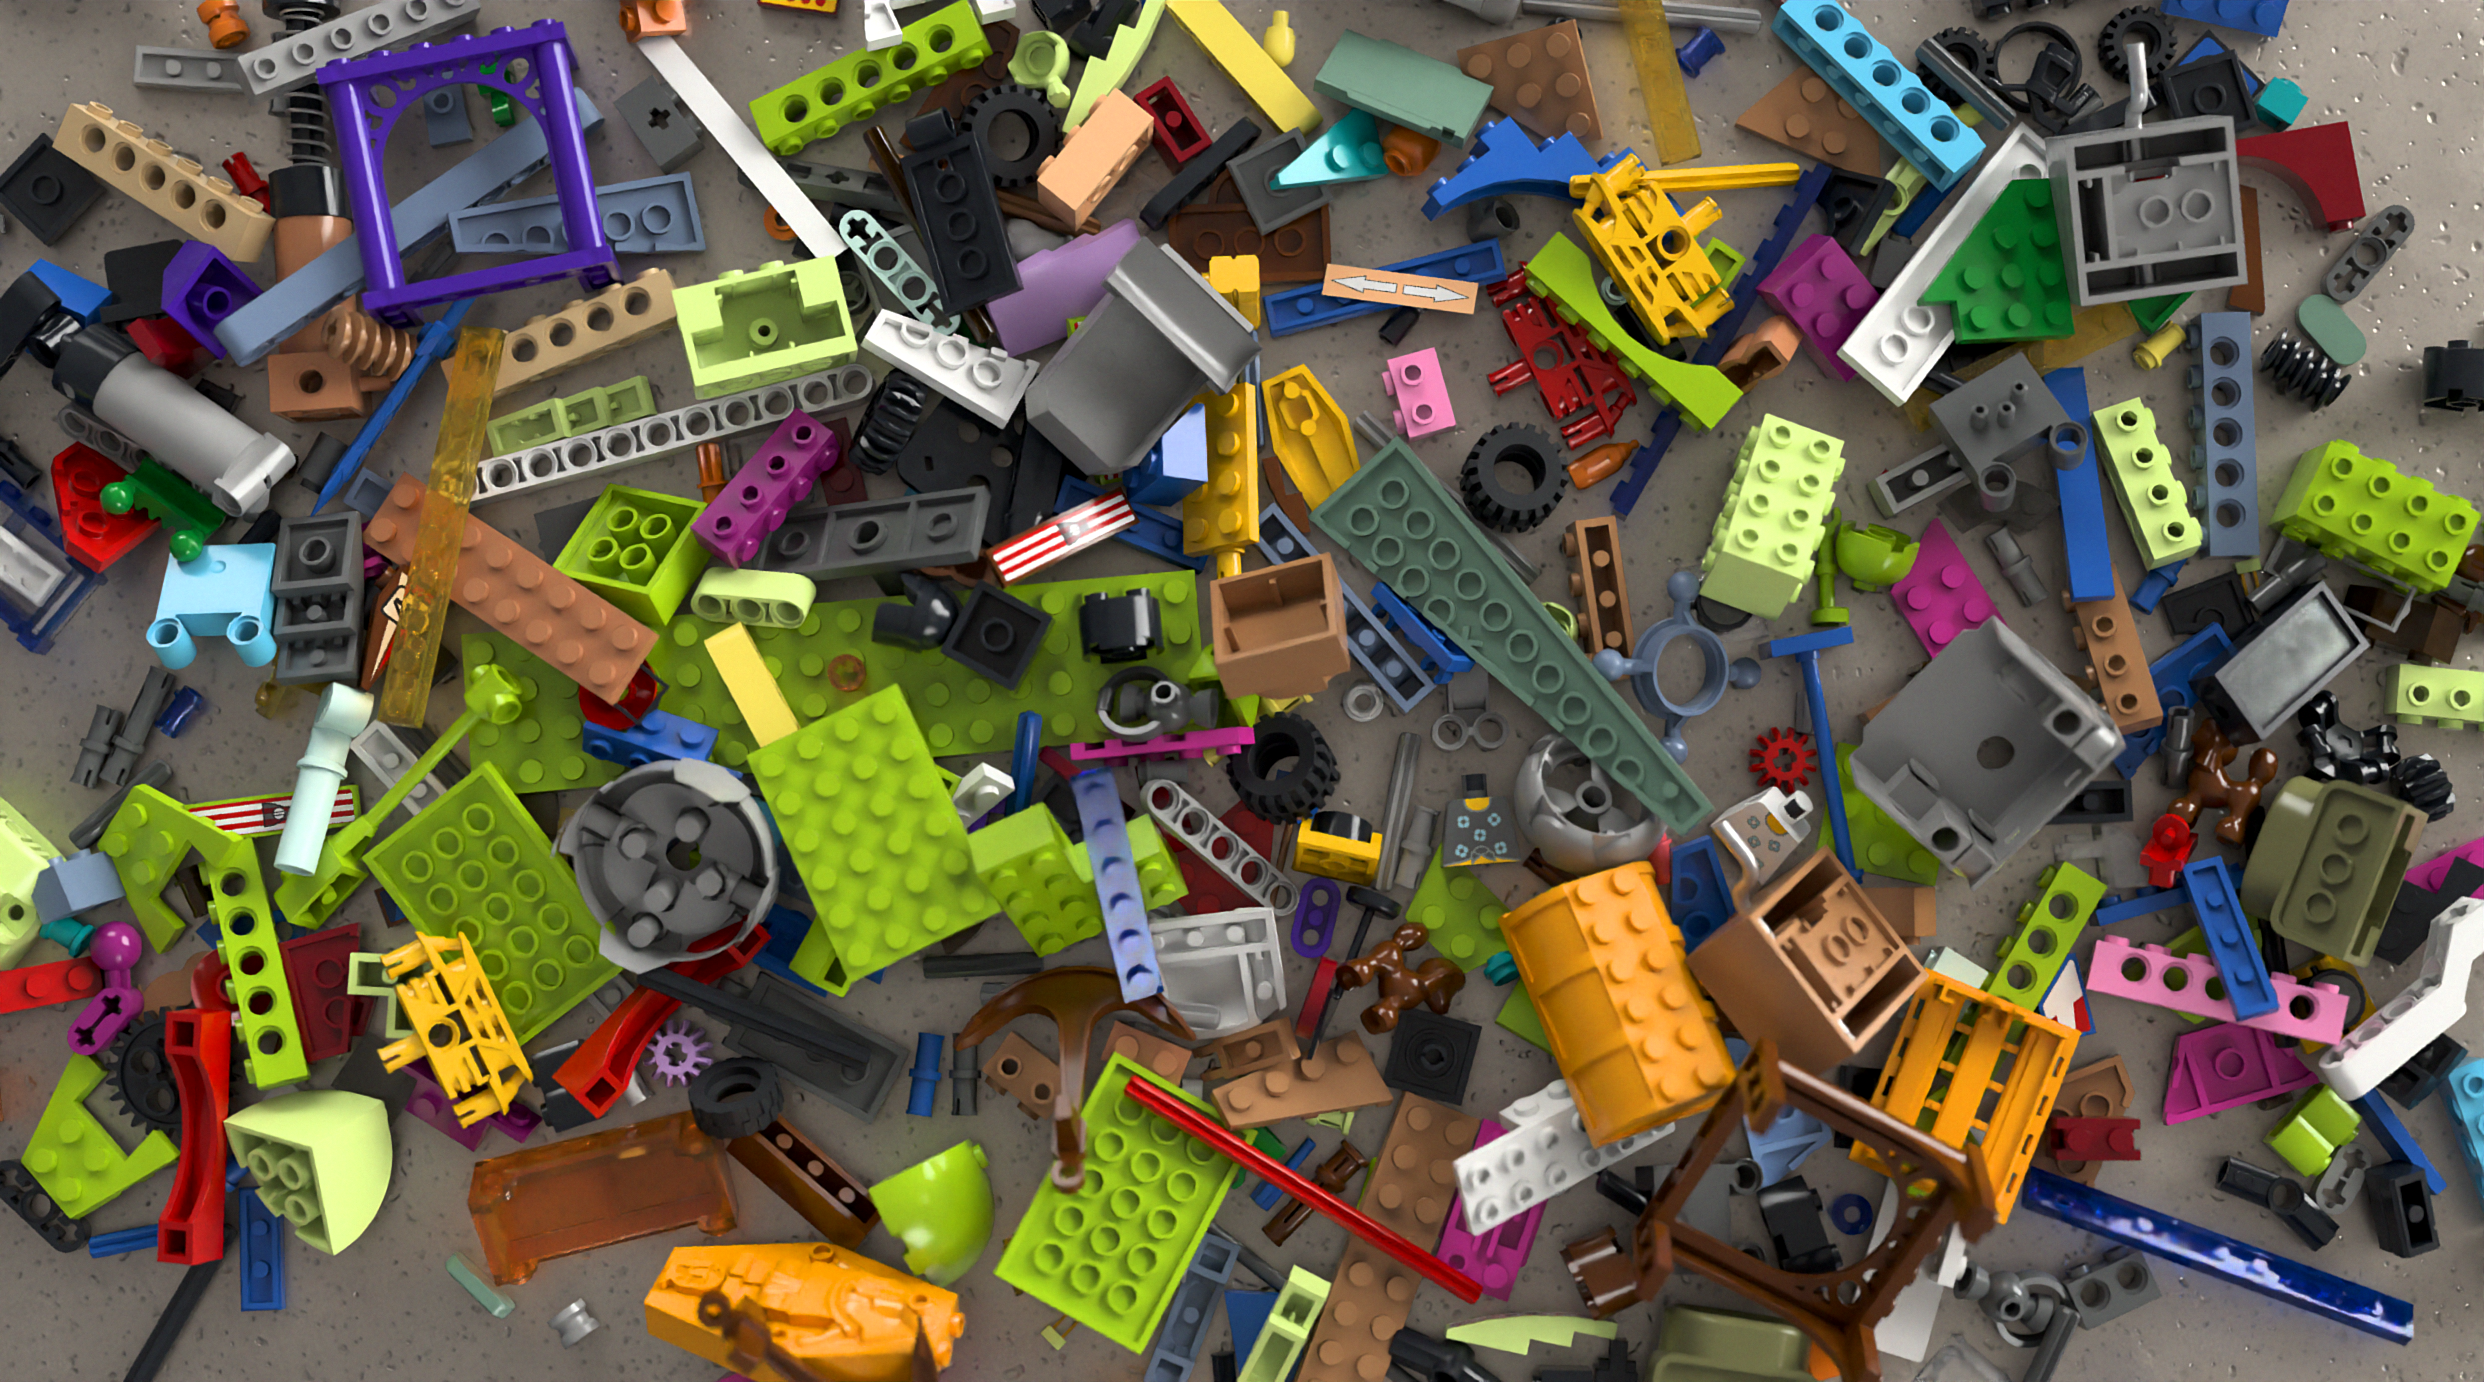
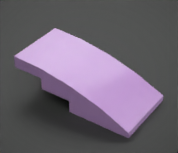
M1125 218L1094 236L1085 233L1054 251L1044 248L1017 263L1024 290L985 304L1001 348L1008 352L1007 357L1011 358L1067 337L1066 319L1089 315L1108 292L1100 283L1105 279L1110 269L1120 257L1140 239L1134 220Z

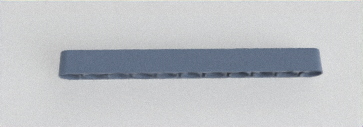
M575 87L574 91L584 139H586L604 124L605 118L580 87ZM543 107L540 111L543 115H546L545 108ZM533 115L390 209L401 262L450 230L446 216L447 212L486 206L551 162L545 136ZM356 232L228 316L216 326L213 331L214 335L238 366L242 367L255 361L367 286Z

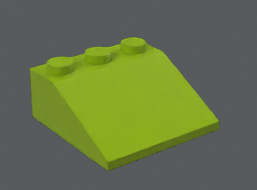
M608 483L552 566L633 619L666 626L713 555L699 545L690 528L707 509L709 503Z

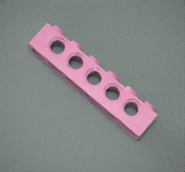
M2105 934L2104 941L2095 940L2093 942L2084 984L2085 990L2326 1045L2339 1046L2349 996L2338 994L2339 986L2314 981L2313 988L2296 985L2297 977L2272 972L2270 982L2280 1004L2278 1012L2237 1023L2226 994L2221 1000L2215 1001L2210 999L2205 992L2207 980L2211 977L2219 978L2215 966H2212L2213 960L2211 957L2188 953L2187 960L2170 956L2172 950L2170 948L2147 944L2145 950L2129 947V939ZM2128 958L2138 960L2143 966V975L2137 982L2128 981L2122 975L2121 966ZM2168 968H2177L2184 974L2185 983L2179 991H2171L2163 983V975ZM2295 996L2304 997L2310 1004V1012L2303 1020L2296 1019L2290 1013L2289 1004Z

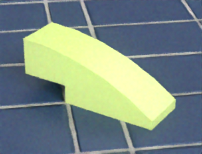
M1295 1265L1293 1266L1236 1382H1284L1327 1298L1331 1283Z

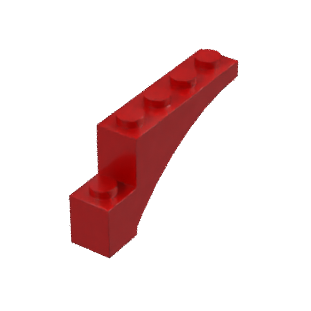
M91 956L1 971L0 1015L93 998L103 990L100 967L92 961Z

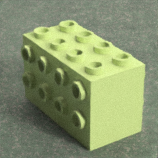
M1767 413L1759 427L1751 426L1745 443L1741 445L1733 465L1736 472L1734 478L1730 479L1722 501L1725 502L1723 512L1719 513L1711 535L1715 536L1712 546L1708 547L1701 565V570L1706 572L1698 593L1699 595L1774 622L1778 620L1788 602L1795 604L1802 585H1806L1811 576L1814 562L1810 558L1813 550L1816 551L1825 531V527L1820 525L1823 516L1828 515L1835 498V493L1831 492L1833 483L1838 482L1846 459L1840 457L1844 441Z

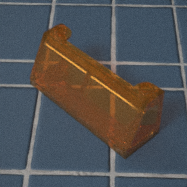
M692 1109L475 1162L467 1200V1206L496 1287L507 1284L520 1285L529 1281L541 1262L697 1225L700 1232L711 1236H720L732 1229L738 1228L739 1205L724 1141L716 1139L714 1136L709 1137L704 1134V1131H700L695 1123Z

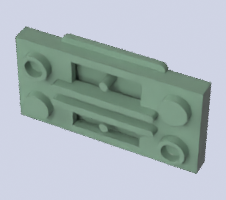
M1346 28L1315 78L1313 91L1462 150L1491 100L1494 87L1463 75L1461 69L1417 51L1386 39L1377 41Z

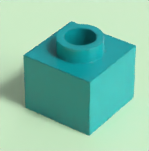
M2273 77L2258 93L2253 104L2259 121L2279 133L2285 131L2293 124L2309 98L2300 93V87L2294 82L2285 78L2278 79Z

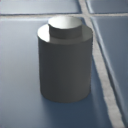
M320 431L297 471V474L304 477L300 485L320 495L326 481L332 474L331 471L349 446Z

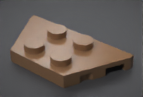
M1801 65L1739 116L1734 125L1736 128L1834 169L1836 167L1881 178L1878 131L1820 75L1804 65Z

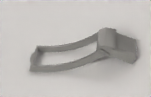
M2281 534L2262 571L2272 576L2279 574L2285 566L2310 547L2290 540ZM2343 557L2341 562L2363 569L2409 590L2391 626L2342 605L2347 613L2395 633L2401 620L2408 615L2411 600L2418 588L2407 586L2401 580L2379 573L2366 565ZM2319 571L2317 574H2315L2312 578H2310L2301 586L2316 582L2321 571Z

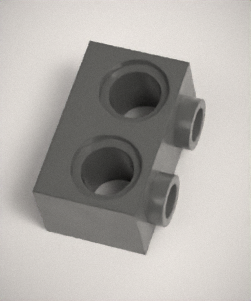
M2125 1244L2118 1245L2105 1251L2102 1254L2104 1259L2095 1264L2089 1265L2088 1262H2082L2065 1271L2067 1276L2059 1281L2064 1285L2069 1295L2071 1308L2080 1315L2079 1327L2089 1331L2162 1297L2141 1250L2133 1247L2127 1248ZM2131 1265L2134 1270V1279L2130 1285L2122 1287L2118 1282V1273L2123 1267ZM2094 1283L2097 1287V1296L2093 1302L2084 1304L2080 1297L2081 1290L2086 1284Z

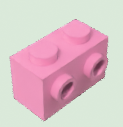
M1435 348L1387 360V372L1381 373L1386 395H1394L1398 410L1393 411L1392 416L1398 435L1405 434L1407 443L1454 431L1456 421Z

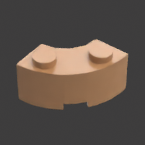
M1935 887L1861 888L1905 945H1921L1920 937L1936 936Z

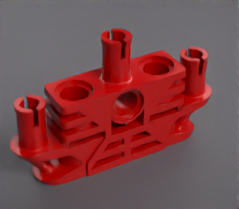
M1518 261L1519 270L1507 275V280L1485 285L1488 296H1493L1491 302L1496 309L1528 291L1532 294V297L1527 299L1525 305L1520 302L1514 305L1511 312L1509 309H1506L1500 314L1499 319L1520 359L1486 375L1490 387L1506 380L1494 386L1493 393L1497 398H1500L1503 394L1532 381L1554 424L1560 422L1564 415L1567 418L1574 415L1577 409L1582 411L1591 407L1593 411L1591 414L1559 428L1563 440L1579 433L1568 439L1565 443L1570 451L1603 434H1606L1611 439L1615 434L1614 427L1623 416V411L1627 405L1635 407L1637 404L1635 392L1625 372L1617 364L1618 358L1608 349L1605 352L1597 349L1586 337L1589 332L1578 322L1575 325H1571L1565 321L1556 311L1558 305L1547 295L1542 299L1533 293L1525 284L1528 278L1523 275L1525 267L1529 263L1527 261ZM1539 303L1542 304L1548 318L1550 319L1554 327L1553 329L1551 328L1548 320L1546 319ZM1558 337L1571 360V363L1561 367L1564 361L1563 350L1557 342L1553 341ZM1539 351L1551 353L1555 360V366L1547 370L1539 368L1534 362V354ZM1575 371H1577V373H1578V375H1579V377H1580V379H1581V381H1582V383H1583V385H1584L1585 389L1587 390V392H1588V394H1589L1590 397H1587L1585 391L1583 390V388H1582V386H1581V384H1580V382H1579V380H1578V378H1577V376H1576V374H1575ZM1616 390L1620 396L1614 404L1607 407L1603 396Z

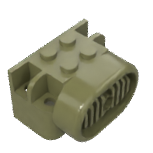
M2295 776L2283 785L2267 813L2243 875L2240 889L2241 907L2247 914L2270 922L2275 932L2284 938L2367 969L2429 815L2408 803L2347 781L2335 780L2323 784L2303 776Z
M1670 1304L1665 1307L1659 1348L1649 1356L1646 1375L1643 1378V1382H1818V1380L1808 1372L1812 1339L1786 1319L1690 1304Z

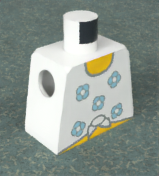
M1772 786L1728 808L1709 828L1720 839L1713 829L1726 819L1758 861L1760 873L1757 883L1761 886L1811 831L1810 825L1803 817L1812 811L1813 805L1809 797L1801 791H1796L1786 798L1777 787Z

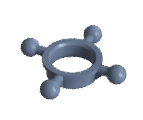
M1686 571L1675 573L1667 583L1668 595L1674 601L1673 618L1661 620L1650 626L1637 641L1631 659L1623 658L1615 650L1604 649L1598 652L1592 660L1594 667L1608 682H1613L1622 675H1630L1633 692L1642 707L1653 716L1665 719L1664 737L1659 740V743L1678 765H1681L1688 755L1687 745L1681 738V728L1692 716L1703 714L1711 709L1723 695L1727 681H1731L1737 688L1745 690L1755 687L1761 679V668L1754 659L1742 657L1729 664L1726 650L1719 638L1710 630L1703 628L1695 622L1690 613V604L1697 598L1700 584L1695 575ZM1686 634L1692 637L1701 647L1706 662V673L1703 685L1696 696L1689 702L1676 706L1666 700L1659 689L1657 663L1666 643L1677 635Z

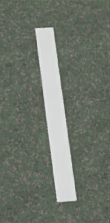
M670 35L646 36L635 43L816 258L829 255L836 257L849 248Z

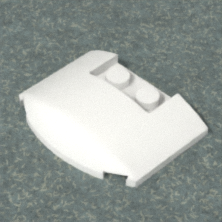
M1236 908L1234 911L1159 920L1153 918L1112 928L1119 971L1136 976L1149 983L1169 1001L1216 1005L1220 1007L1221 1018L1218 1029L1191 1028L1196 1034L1197 1039L1223 1037L1261 1024L1263 1019L1270 1016L1275 1010L1279 1008L1281 1011L1288 1005L1273 908ZM1127 1021L1128 1024L1137 1028L1138 1022ZM1140 1022L1147 1027L1159 1031L1157 1035L1182 1039L1155 1024Z

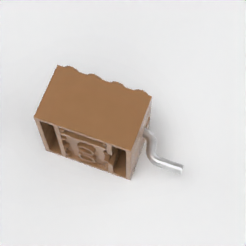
M1726 819L1713 830L1738 860L1743 870L1740 878L1734 883L1731 893L1736 912L1727 919L1726 923L1715 930L1687 956L1684 961L1693 971L1695 977L1700 980L1714 998L1720 1009L1742 1034L1749 1046L1753 1048L1760 1036H1763L1776 1043L1779 1057L1819 1076L1854 1055L1929 977V974L1827 844L1763 886L1749 899L1748 893L1757 883L1760 873L1758 861ZM1818 919V922L1810 928L1809 924Z

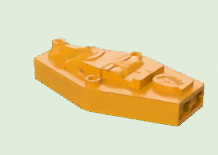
M825 1242L675 1247L644 1301L648 1334L757 1382L787 1381L763 1360H760L759 1365L749 1376L726 1360V1342L722 1339V1327L717 1329L707 1328L698 1321L696 1316L698 1301L706 1292L716 1290L725 1293L731 1300V1311L734 1310L735 1305L745 1294L767 1310V1326L771 1328L774 1342L836 1382H912V1349L917 1330V1316H923L925 1327L934 1347L938 1371L940 1372L941 1367L948 1366L951 1358L952 1343L954 1338L961 1337L965 1322L964 1313H959L958 1294L839 1245ZM716 1305L707 1307V1310L712 1314L722 1311Z

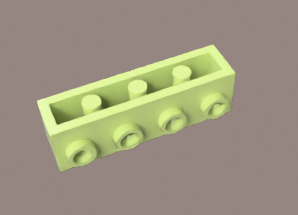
M2140 397L2093 412L2090 418L2094 445L2147 571L2194 556L2201 546V540L2203 539L2202 530L2195 517L2190 518L2185 506L2187 495L2182 483L2179 480L2175 481L2169 468L2172 465L2169 451L2164 444H2159L2154 433L2156 422L2152 411L2148 407L2144 408Z
M2409 664L2388 666L2383 715L2397 716V723L2404 725H2422L2423 719L2437 720V727L2443 729L2462 730L2464 723L2479 725L2478 732L2484 733V672Z

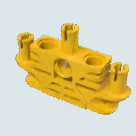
M1629 153L1625 159L1602 176L1594 171L1590 177L1591 188L1585 198V204L1582 210L1576 208L1573 210L1572 218L1623 297L1636 313L1648 333L1662 346L1669 345L1670 338L1673 337L1684 338L1694 336L1697 339L1707 338L1705 329L1728 311L1735 308L1732 299L1728 302L1725 300L1730 296L1721 287H1718L1715 292L1694 308L1689 306L1699 299L1697 294H1705L1710 290L1708 285L1716 286L1722 281L1694 239L1700 232L1723 217L1720 209L1715 211L1713 209L1717 206L1716 202L1709 196H1706L1703 201L1680 217L1656 181H1643L1638 185L1639 189H1632L1626 194L1627 198L1618 199L1617 194L1646 174L1643 165L1639 168L1636 166L1641 161L1633 153ZM1600 206L1604 217L1596 222L1592 219L1596 208ZM1669 231L1673 235L1674 245L1667 253L1663 249L1662 239L1665 233ZM1655 259L1663 261L1658 264ZM1671 313L1678 322L1674 325L1666 326L1664 318Z
M415 931L417 940L386 955L379 956L382 966L385 967L400 960V963L385 970L391 981L395 977L426 962L430 966V969L420 973L421 977H411L406 980L407 984L399 983L392 987L414 1033L389 1046L378 1049L379 1058L384 1061L398 1054V1056L382 1063L387 1073L390 1074L394 1070L426 1056L445 1097L449 1100L456 1098V1093L459 1091L463 1093L470 1091V1086L473 1084L480 1086L486 1083L488 1089L451 1106L454 1114L457 1116L472 1110L457 1118L462 1129L499 1110L505 1117L509 1112L508 1104L517 1094L519 1086L525 1079L531 1083L534 1078L485 973L463 932H457V938H445L444 936H426L422 931ZM459 951L460 958L445 965L438 953ZM437 974L451 1000L449 1003L446 1002L434 978ZM453 1011H456L468 1036L460 1040V1031L456 1023L444 1017ZM443 1023L448 1028L449 1037L443 1045L433 1046L428 1039L429 1030L435 1024ZM471 1046H473L485 1070L483 1074L480 1073L469 1050ZM513 1065L517 1070L509 1081H505L502 1085L498 1072Z

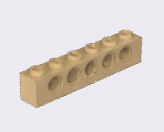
M92 101L89 102L88 106L70 103L52 145L53 148L200 241L214 245L230 260L258 262L276 221L275 218L262 211L264 207L262 203L244 195H236L232 192L233 186L230 183L217 177L204 175L201 173L203 167L198 163L182 157L177 158L171 154L173 148L155 139L148 140L141 135L143 130L137 125L113 118V111L110 108Z
M658 268L645 270L636 275L637 281L625 286H621L620 283L606 286L598 291L599 296L586 302H584V299L570 301L561 307L562 312L548 318L546 314L534 316L523 323L524 327L511 333L509 330L498 331L489 335L486 338L487 343L475 348L467 345L451 351L449 354L450 358L440 362V365L457 406L468 413L677 326L676 309L671 290H676L677 287L672 276L666 269L661 271ZM636 298H647L648 307L646 311L641 315H631V303ZM600 313H609L610 324L602 331H594L592 326L594 318ZM565 328L572 329L573 338L571 342L563 347L556 346L555 338L557 333ZM526 344H534V357L528 362H520L518 359L520 348ZM496 359L498 363L496 373L489 378H483L481 375L482 365L487 360Z

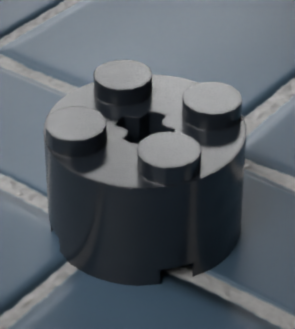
M2468 340L2448 341L2447 347H2425L2422 364L2421 403H2424L2425 407L2435 410L2464 412V408L2478 407V412H2484V347L2483 349L2473 348L2474 342Z
M1131 589L1125 592L1126 596L1109 598L1108 593H1092L1084 596V605L1077 609L1083 661L1091 663L1090 655L1100 656L1101 664L1128 663L1147 659V651L1156 648L1157 655L1165 651L1160 603L1157 598L1151 597L1150 589Z

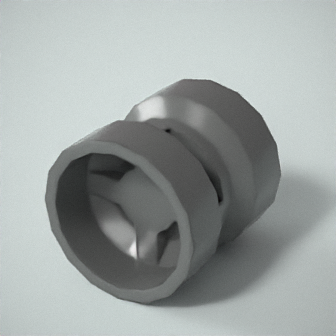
M853 271L839 272L849 316L856 317L863 314L871 303L865 280Z

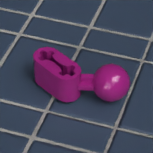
M112 921L105 923L91 936L89 952L92 961L105 970L106 989H103L95 996L68 1030V1044L79 1055H91L109 1051L110 1047H114L120 1041L118 1033L128 1031L131 1028L129 1022L137 1019L144 1009L143 995L136 987L131 986L130 968L141 957L143 942L140 933L125 922ZM120 1007V1009H122V1012H117V1009Z

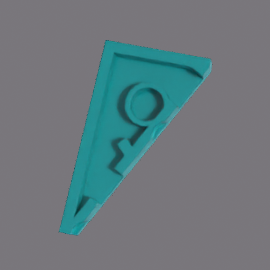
M1352 107L1349 113L1330 126L1326 133L1315 139L1295 160L1276 173L1275 179L1269 182L1271 190L1380 179L1389 174L1387 165L1383 160L1384 153L1373 114Z

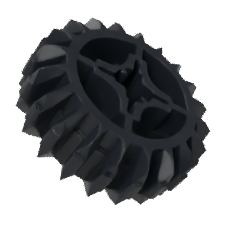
M899 368L889 371L872 396L854 432V437L850 442L851 446L848 449L849 461L866 473H873L877 476L885 474L892 467L894 461L897 460L917 424V420L926 402L928 386Z

